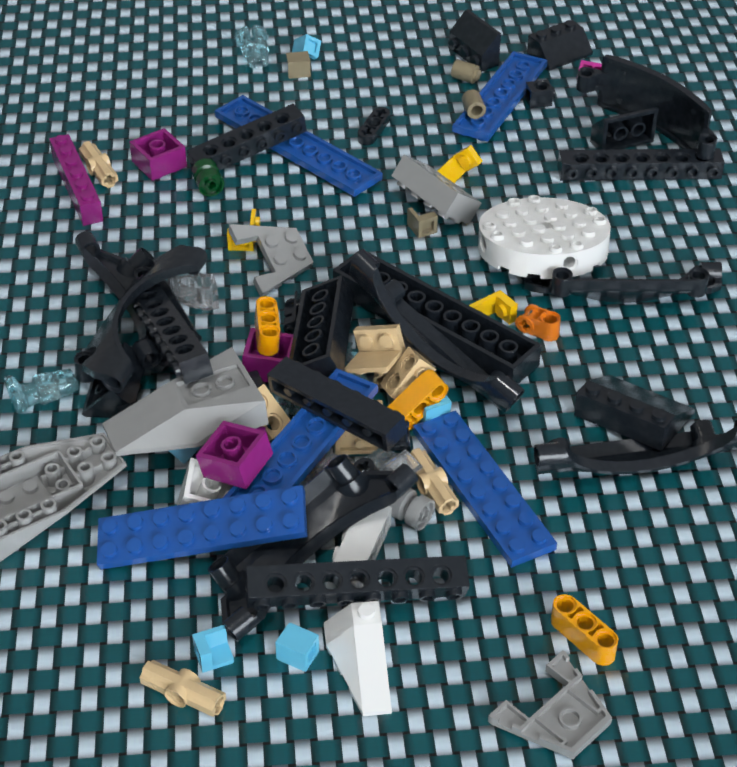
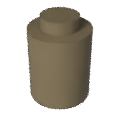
M457 59L452 66L451 76L474 84L480 79L481 70L478 65Z
M468 90L463 94L462 103L468 116L472 119L481 118L486 113V106L480 93L477 90Z

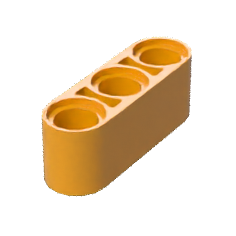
M268 296L258 298L255 309L257 350L264 356L277 354L280 340L277 301Z
M434 370L424 371L387 407L404 415L405 421L409 422V430H411L413 425L423 418L425 407L439 403L447 395L448 386Z
M561 594L556 596L551 613V624L596 664L602 666L612 664L616 656L618 635L571 595Z

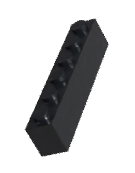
M285 357L267 374L270 392L386 452L406 434L405 417L399 411L392 410L377 400H372L362 395L359 391L352 390L342 385L339 381L332 380L322 375L319 371H314L304 366L299 361Z

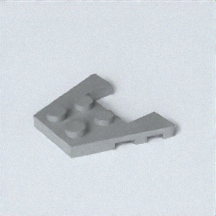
M229 225L228 231L235 245L257 241L272 272L254 277L253 283L260 297L266 296L272 289L282 286V283L288 279L292 280L313 265V260L297 228Z
M562 650L546 664L545 672L565 686L530 718L505 700L488 715V722L493 726L574 759L611 724L612 716L592 689L589 690L582 680L583 675L578 668L575 669L569 661L570 657Z

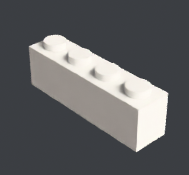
M388 506L345 529L342 534L341 545L335 547L332 558L333 562L376 560L391 526L392 507ZM355 580L351 582L354 587H364L360 581ZM326 582V588H337L334 583Z

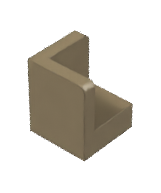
M308 51L286 53L289 79L311 77Z
M410 207L407 208V225L418 238L437 233L438 215L433 211L419 216Z

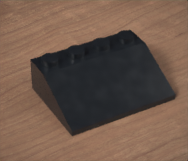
M607 375L588 380L576 392L574 415L662 451L695 413V408L614 376Z

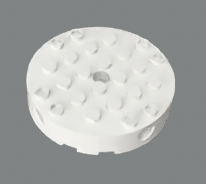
M530 195L528 198L522 199L510 198L507 202L488 209L481 216L479 221L478 250L481 257L488 264L497 269L501 267L509 269V274L521 277L535 274L540 275V279H552L554 269L565 267L570 269L573 277L593 271V266H601L606 261L609 252L611 226L608 219L597 211V208L578 202Z

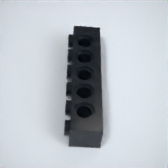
M294 103L188 149L187 154L190 166L193 167L198 160L208 158L217 164L219 170L224 169L306 132L305 117Z

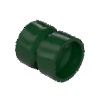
M207 158L198 160L193 165L192 175L200 193L207 197L218 195L223 190L225 183L217 164Z

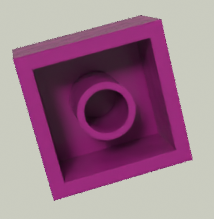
M165 128L129 141L132 162L152 181L187 167L185 146Z
M251 328L242 355V364L247 372L257 370L262 381L268 382L267 374L285 357H290L294 335L280 332L278 353L273 356H264L257 350L255 328Z
M223 421L196 454V458L204 478L247 489L273 455V451L266 431Z

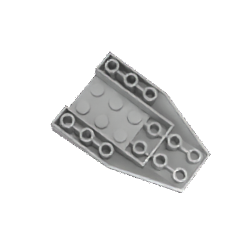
M231 347L209 359L213 375L186 385L181 377H177L102 424L116 456L195 448L203 446L223 421L254 429L269 424L265 399Z
M105 433L24 446L0 456V562L68 514L127 467L124 459L121 456H116Z

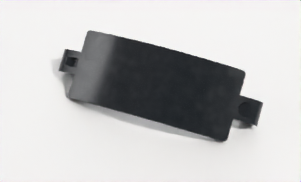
M612 55L603 56L601 70L590 67L579 69L576 89L582 93L599 90L598 106L620 115L657 107L659 110L656 131L669 138L682 149L697 148L696 155L700 159L710 160L714 157L718 138L709 128L712 110L704 101L680 83L651 68Z

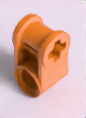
M530 304L525 308V313L519 315L515 320L516 327L521 332L536 336L544 341H555L560 336L561 317L555 311H549L535 304Z

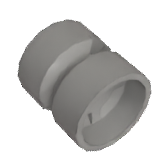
M410 488L395 503L390 505L392 507V517L398 520L405 519L407 525L416 530H421L428 524L434 513L435 501L423 494L418 497L417 492Z

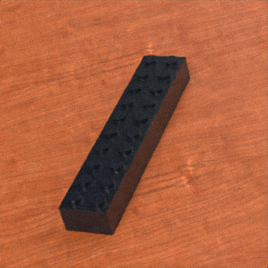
M369 253L380 263L378 270L383 284H387L392 279L399 281L405 289V296L402 299L488 375L494 370H499L519 384L540 365L542 344ZM354 255L333 269V278L343 275L354 294V303L392 323L374 298L349 275L350 261Z

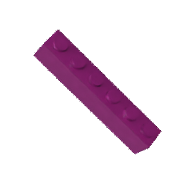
M58 135L49 138L53 161L82 225L86 226L103 222L101 201L70 135Z

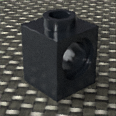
M549 80L526 82L525 100L530 109L552 106L553 98H555V88L551 86Z

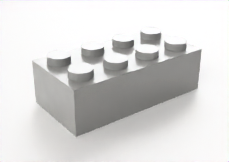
M403 155L392 174V177L398 180L397 185L406 190L409 188L412 196L419 200L422 198L425 200L423 202L424 205L433 210L436 208L439 216L445 219L449 218L457 224H460V222L470 224L482 204L428 164L407 155Z

